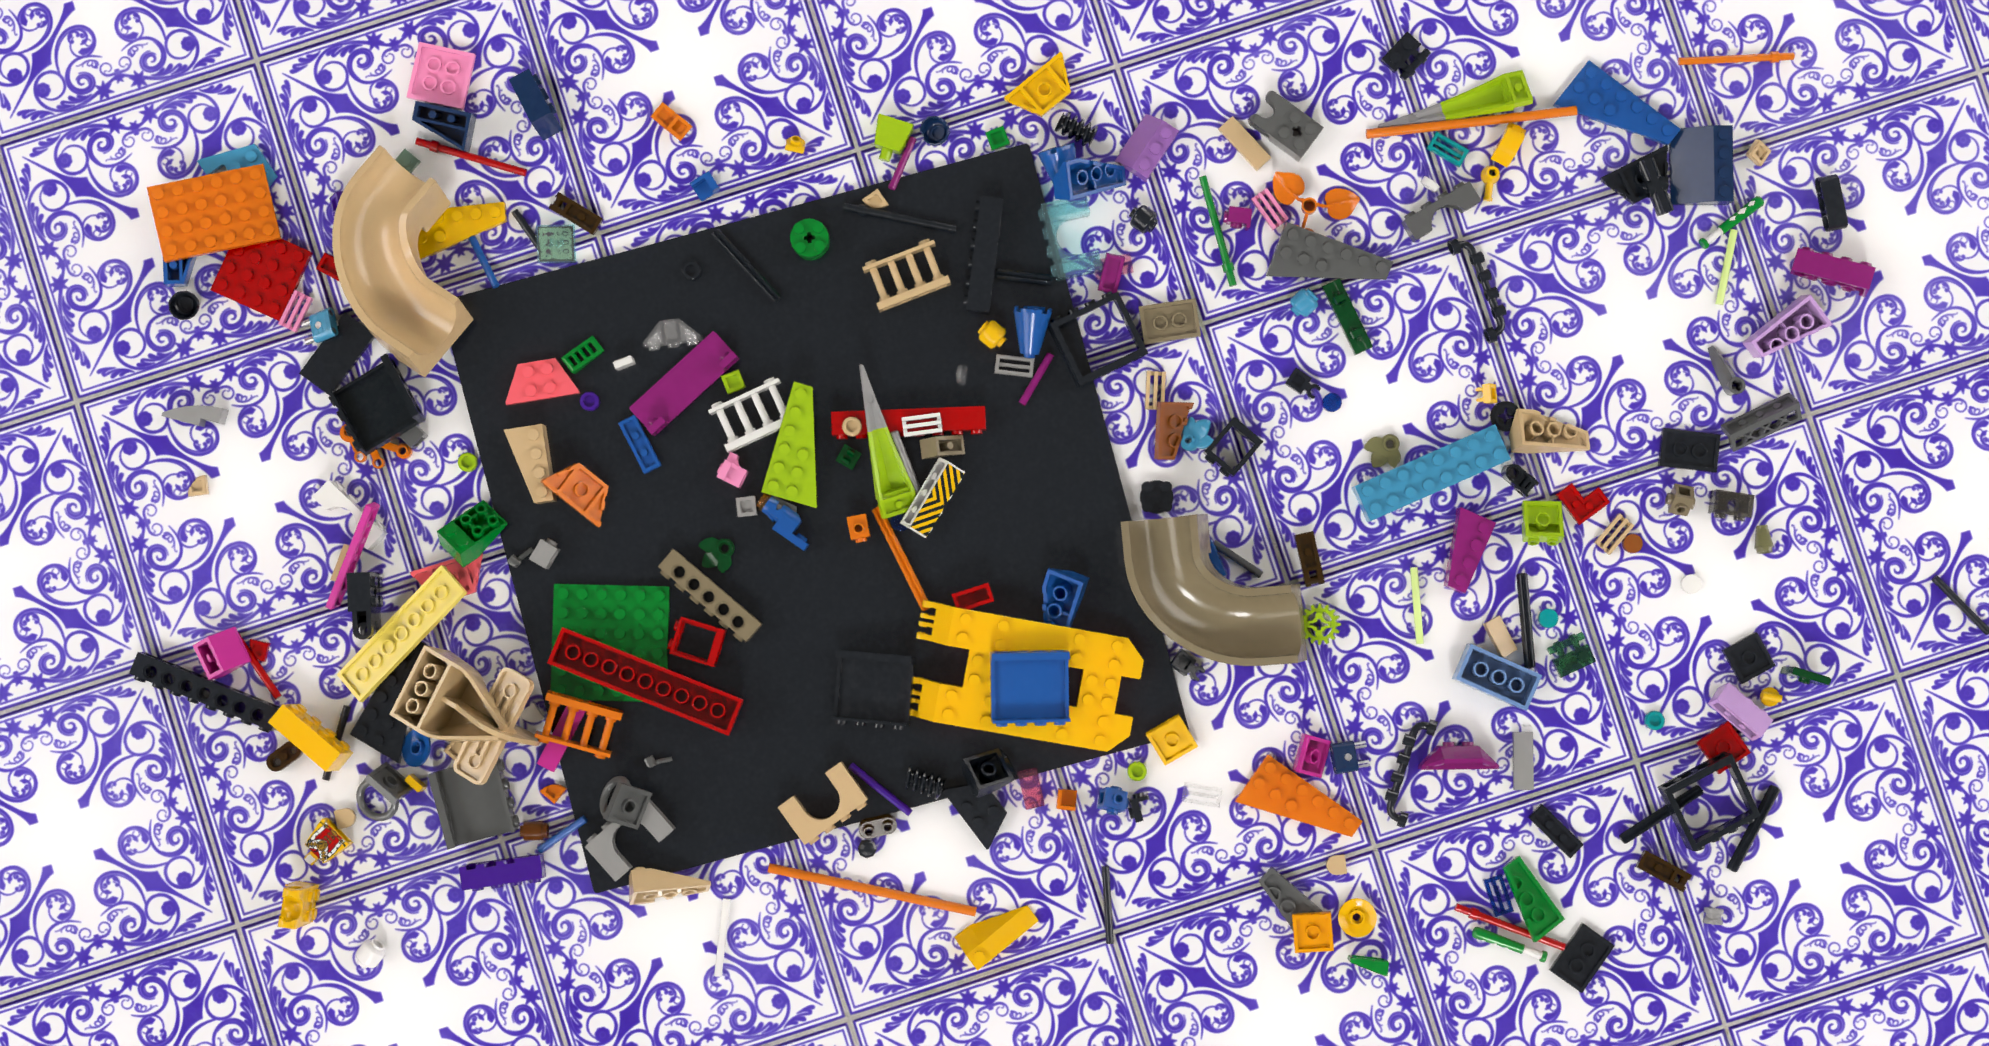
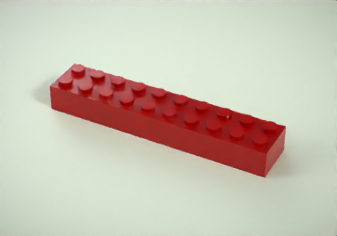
M564 627L561 628L547 662L550 665L728 736L731 734L744 702L741 698Z

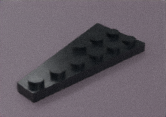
M422 641L376 688L350 733L353 737L397 763H401V754L405 745L408 726L389 714L424 645H426Z

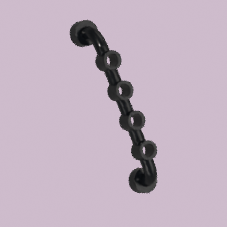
M1450 240L1447 242V246L1453 256L1461 253V248L1466 249L1470 255V262L1474 266L1477 279L1483 287L1485 299L1489 302L1492 316L1497 321V328L1495 330L1493 327L1484 329V337L1489 344L1496 342L1497 337L1504 331L1505 321L1503 316L1507 312L1503 304L1498 305L1496 298L1499 297L1498 289L1496 287L1491 288L1489 280H1492L1490 270H1484L1481 263L1485 262L1484 255L1481 251L1476 252L1474 246L1467 241Z
M1430 719L1429 723L1418 722L1411 728L1409 734L1405 733L1402 744L1406 746L1403 753L1399 752L1396 763L1400 765L1398 771L1393 770L1390 781L1394 782L1392 790L1387 789L1384 798L1388 800L1387 813L1392 820L1397 822L1396 826L1404 828L1409 813L1403 811L1397 814L1394 806L1417 734L1420 730L1425 729L1426 734L1434 736L1438 721Z

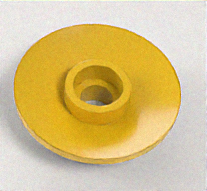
M1350 899L1341 906L1338 912V923L1341 929L1349 936H1366L1376 925V911L1364 899ZM1356 913L1360 915L1358 920L1353 919V915Z

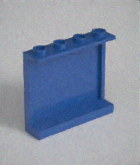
M990 651L991 722L996 724L997 727L1008 726L1007 723H1015V726H1027V723H1035V726H1045L1046 722H1054V725H1066V722H1071L1069 718L1068 665L1070 651Z

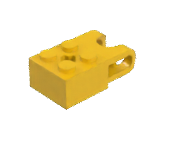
M302 881L285 884L282 893L281 914L277 927L298 929L312 923L316 919L317 908L315 906L316 901L320 898L319 884Z

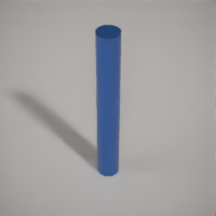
M471 236L468 240L493 288L499 287L500 284L476 236Z
M582 816L539 845L537 847L538 851L543 853L587 823V818Z

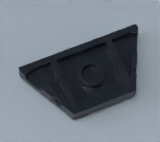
M1665 145L1601 177V182L1632 205L1647 198L1643 189L1644 181L1637 162L1654 157L1660 175L1664 176L1669 186L1667 176L1668 146Z
M968 784L954 788H944L943 793L986 850H988L1007 814L1005 808L993 792L976 798L973 796Z

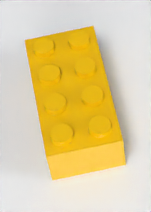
M299 703L282 704L268 723L325 772L339 771L353 754L349 749V744L343 740L339 741L335 737L336 734L329 728L325 729L317 717H311L306 713L307 709Z

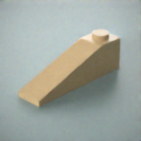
M1518 408L1509 433L1510 448L1512 453L1526 454L1589 451L1588 431L1569 423L1563 424L1558 422L1552 416L1546 417L1537 410Z

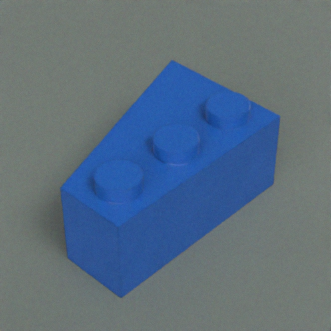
M196 257L165 263L163 259L164 285L166 287H187Z

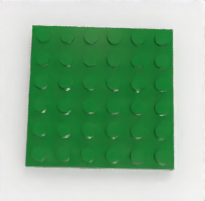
M554 584L552 650L561 628L564 627L668 669L670 587ZM551 665V691L591 701L643 702Z

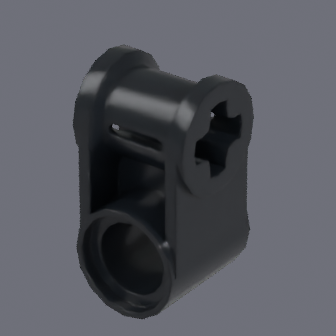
M1517 464L1506 465L1501 470L1502 478L1524 498H1527L1532 488L1539 484L1532 475ZM1510 468H1513L1516 472L1513 478L1508 475Z

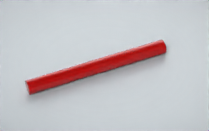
M240 635L250 656V664L275 700L282 696Z

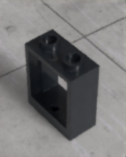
M1233 417L1203 452L1206 455L1204 458L1212 465L1214 463L1220 467L1219 471L1224 476L1228 477L1230 475L1234 477L1264 441L1236 417ZM1231 427L1253 445L1234 469L1212 452V449Z

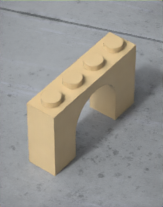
M842 761L825 773L840 797L839 807L832 816L827 818L813 817L805 810L795 795L778 806V809L804 845L808 842L812 845L820 839L819 834L824 831L826 834L836 828L834 825L836 822L841 820L843 823L851 817V811L854 809L859 811L867 805L865 801L869 798Z

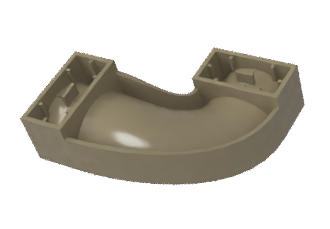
M1208 514L1121 522L1124 562L1131 590L1147 617L1171 640L1199 656L1230 665L1265 666L1300 663L1307 660L1300 583L1249 587L1232 582L1222 576L1214 568L1209 558L1211 546Z

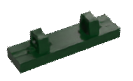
M1340 278L1322 286L1321 288L1354 355L1372 348L1373 345Z

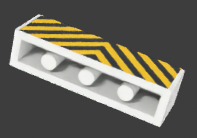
M939 457L900 523L926 538L932 531L936 520L942 514L948 500L951 499L965 472L949 461Z

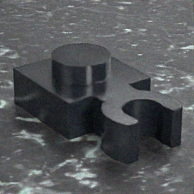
M1297 368L1294 369L1285 382V385L1300 395L1305 391L1310 399L1315 398L1311 394V389L1315 388L1318 391L1321 389L1317 384L1311 385L1309 382L1312 378Z
M1179 649L1169 664L1183 676H1187L1189 673L1193 681L1200 680L1195 674L1196 671L1200 673L1205 672L1203 667H1196L1194 665L1197 660L1183 649Z

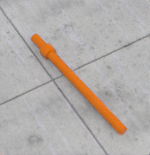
M1770 51L1767 54L1678 58V65L1761 61L1778 63L1783 60H1794L1795 54L1794 52L1779 53V51Z

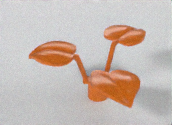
M1275 172L1273 177L1274 195L1280 203L1290 205L1295 199L1302 203L1301 210L1305 214L1302 228H1305L1308 215L1315 213L1317 207L1328 208L1330 217L1336 220H1343L1352 214L1360 201V198L1355 193L1346 189L1335 188L1326 193L1325 202L1327 204H1320L1311 197L1306 199L1298 197L1303 194L1305 189L1304 181L1299 175Z

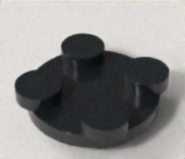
M1160 480L1144 482L1141 485L1140 492L1142 510L1153 514L1169 512L1172 509L1173 502L1172 484L1168 481L1163 482Z

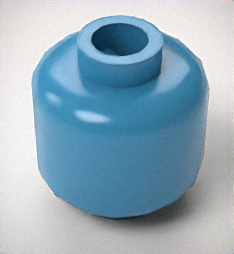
M1309 288L1307 290L1300 289L1290 299L1292 305L1290 309L1297 316L1301 314L1304 317H1308L1318 307L1317 301L1319 298Z

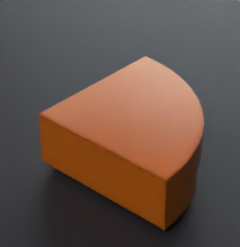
M552 784L544 787L540 792L555 804L567 788L563 785Z

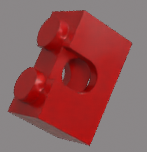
M989 583L951 594L955 607L971 609L994 601Z

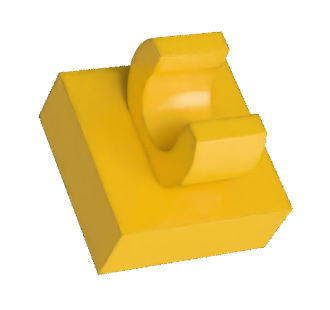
M1482 384V388L1478 387L1475 389V391L1483 393L1482 398L1476 399L1477 402H1484L1486 404L1498 403L1496 384Z

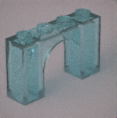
M1087 196L1073 200H1057L1041 204L1038 215L1040 221H1043L1045 228H1042L1044 240L1047 239L1049 247H1046L1048 258H1052L1053 265L1050 266L1052 277L1056 276V280L1061 281L1102 272L1103 267L1099 250L1076 255L1064 251L1057 241V230L1063 223L1090 215Z

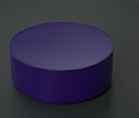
M585 392L580 397V405L586 411H594L599 407L600 399L593 392Z

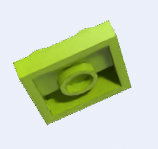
M1523 501V522L1521 524L1523 542H1528V545L1531 546L1538 545L1540 542H1547L1549 546H1556L1561 543L1564 538L1562 501Z

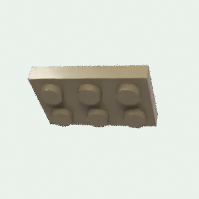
M1195 298L1138 307L1144 345L1201 337Z

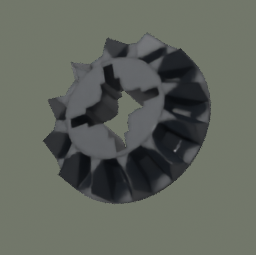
M1509 401L1497 403L1489 415L1491 424H1495L1500 431H1510L1518 407ZM1506 408L1507 415L1513 418L1507 419L1504 424L1503 418L1498 417V415L1504 414Z

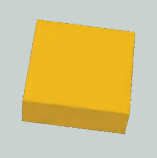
M410 774L405 778V782L416 792H423L427 788V785L414 774Z

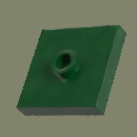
M1783 666L1780 672L1781 674L1797 678L1798 682L1808 685L1810 683L1830 685L1831 683L1830 677L1798 667Z

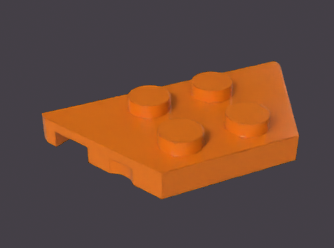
M577 462L541 480L543 485L596 527L601 526L602 510L605 508V497L607 496L609 486L582 464Z

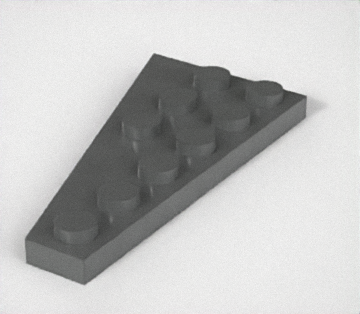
M1286 222L1265 276L1386 280L1393 261Z

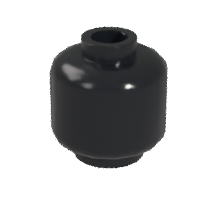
M1142 205L1139 208L1134 207L1129 215L1131 217L1130 225L1142 234L1151 233L1158 223L1157 213L1146 205Z

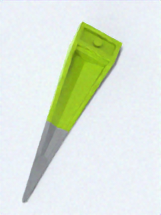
M1523 70L1502 74L1469 91L1420 111L1378 125V128L1513 111L1516 107L1533 104V97Z
M860 364L875 498L878 502L881 518L886 519L907 512L916 497V493L888 430L865 368Z

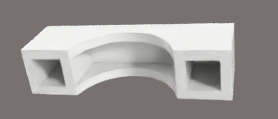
M328 480L312 497L326 510L332 511L336 508L349 510L355 518L357 528L365 507L361 508L357 504L358 500L352 494L347 495L343 491L345 487L340 482ZM378 520L374 521L364 545L367 550H373L388 534L384 530L386 527Z

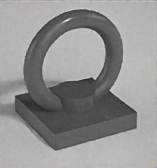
M385 762L369 773L359 785L356 792V800L360 810L368 818L375 821H385L396 814L399 800L412 792L413 788L405 782L404 776L389 763ZM372 786L391 803V807L387 812L376 813L368 808L364 800V793L367 787Z
M624 776L612 778L604 787L600 798V811L603 819L638 830L652 793L631 786L629 780ZM616 786L609 805H607L610 792Z

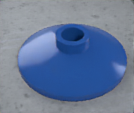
M411 730L405 737L406 741L402 749V755L407 765L419 767L429 757L431 740L430 737Z

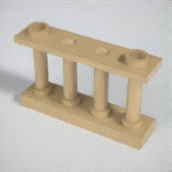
M925 239L920 241L916 247L877 262L876 260H871L865 263L866 266L862 267L864 273H871L880 296V302L876 303L879 312L951 285L948 275L943 276L940 273L931 248L936 246L934 240ZM922 251L925 253L934 276L932 278L933 281L929 283L922 280L913 257L914 254ZM904 258L908 262L916 283L914 285L915 288L911 290L905 288L895 263ZM886 265L889 266L898 289L897 295L893 297L887 295L877 270Z

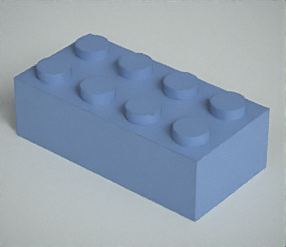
M1467 644L1452 679L1516 708L1527 711L1542 675L1473 644Z

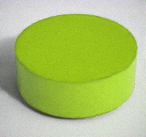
M463 453L458 458V466L465 472H472L478 466V459L472 453Z
M1135 761L1128 766L1127 773L1132 780L1140 781L1145 778L1147 769L1143 763Z

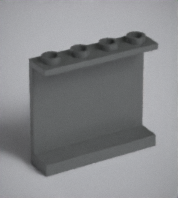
M498 758L487 782L483 785L473 784L457 774L453 767L428 774L447 850L461 844L508 832L513 833L518 830L520 822L518 816L513 811L515 803L513 797L508 792L510 784L508 778L504 777L503 770H505V765L502 759Z

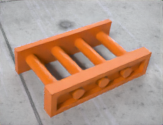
M548 690L545 700L549 701L550 707L543 731H536L534 737L538 738V741L549 744V742L593 753L595 757L600 759L610 758L612 751L606 750L613 724L617 720L621 721L623 710ZM560 704L568 706L567 709L569 710L561 737L550 734L557 707H560ZM583 710L586 711L588 716L580 742L570 740L569 736L576 712ZM601 715L605 717L606 724L599 747L588 745L595 717Z

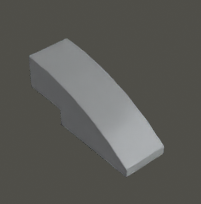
M184 406L162 412L161 416L205 427L206 420L225 425L229 410L213 406Z

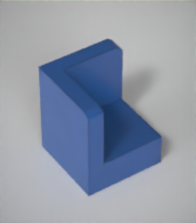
M709 171L690 182L691 187L702 202L721 191Z

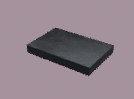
M1662 428L1658 466L1716 473L1721 434Z
M1581 923L1566 944L1564 951H1561L1549 970L1582 993L1615 945L1584 923Z

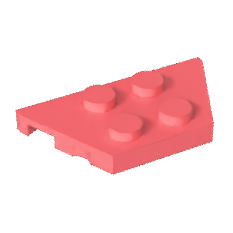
M556 358L517 364L506 399V405L580 394V391Z
M483 553L464 568L455 559H451L412 571L410 574L422 585L443 565L468 592L466 595L477 592Z

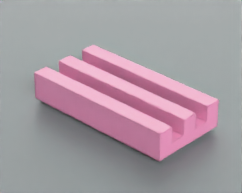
M1267 188L1251 199L1272 230L1289 219ZM1264 195L1267 196L1272 205L1278 211L1280 216L1283 218L1282 220H1280V218L1277 216L1275 211L1272 209L1270 204L1265 199ZM1259 198L1263 202L1265 207L1268 209L1270 214L1273 216V218L1276 220V224L1272 222L1270 217L1267 215L1265 210L1257 201Z
M294 290L278 324L297 333L313 298ZM298 296H300L299 299H298V301H297V303H296V305H295V307H294V309H293V311H292V314H291V316H290V318H289V320H288V322H287V324H286L287 318H288V316H289V314H290V312H291V310H292V308H293V306H294V304H295V302H296ZM304 299H307L306 302H305V304H304V306H303V308H302V310H301V312H300V314H299V316H298V318H297V321H296L294 327H292L291 325H292V323H293V321H294V319H295V317H296V315H297V313H298V311H299V308H300V306H301L303 300H304Z

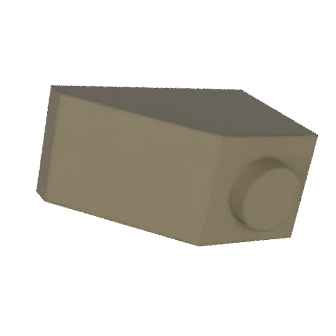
M963 435L936 436L920 440L922 459L965 454Z

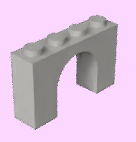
M650 799L640 824L645 826L658 842H661L676 827ZM607 821L601 827L603 829L598 835L594 833L586 840L588 844L585 848L616 882L633 866L619 852L615 843L616 833L621 825Z

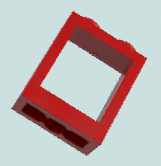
M680 617V620L677 619L674 625L675 636L670 639L668 644L669 654L716 667L727 630L686 617ZM686 623L716 632L708 659L678 650Z

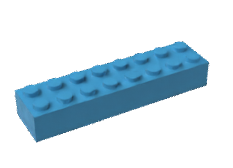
M1494 424L1351 488L1366 521L1370 522L1511 460Z

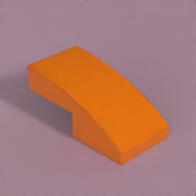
M663 102L650 116L679 141L693 127Z

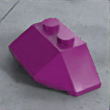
M1443 742V746H1436L1418 765V769H1499V765L1480 746L1474 745V742H1462V745H1454V742Z

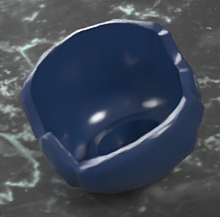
M928 116L922 121L920 132L927 144L939 146L948 140L950 128L944 119L938 116Z

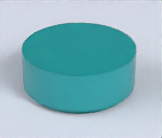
M1544 609L1538 615V622L1544 628H1552L1558 623V614L1552 609Z
M1650 711L1645 715L1644 723L1651 730H1659L1664 726L1665 718L1658 711Z

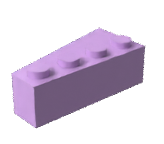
M1801 295L1747 338L1743 345L1753 358H1761L1833 324L1811 295Z

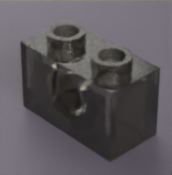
M1717 489L1711 490L1708 513L1714 514V518L1726 519V516L1733 517L1734 521L1745 522V519L1752 518L1755 495ZM1729 501H1732L1734 503L1735 507L1733 511H1730L1728 509L1727 505Z

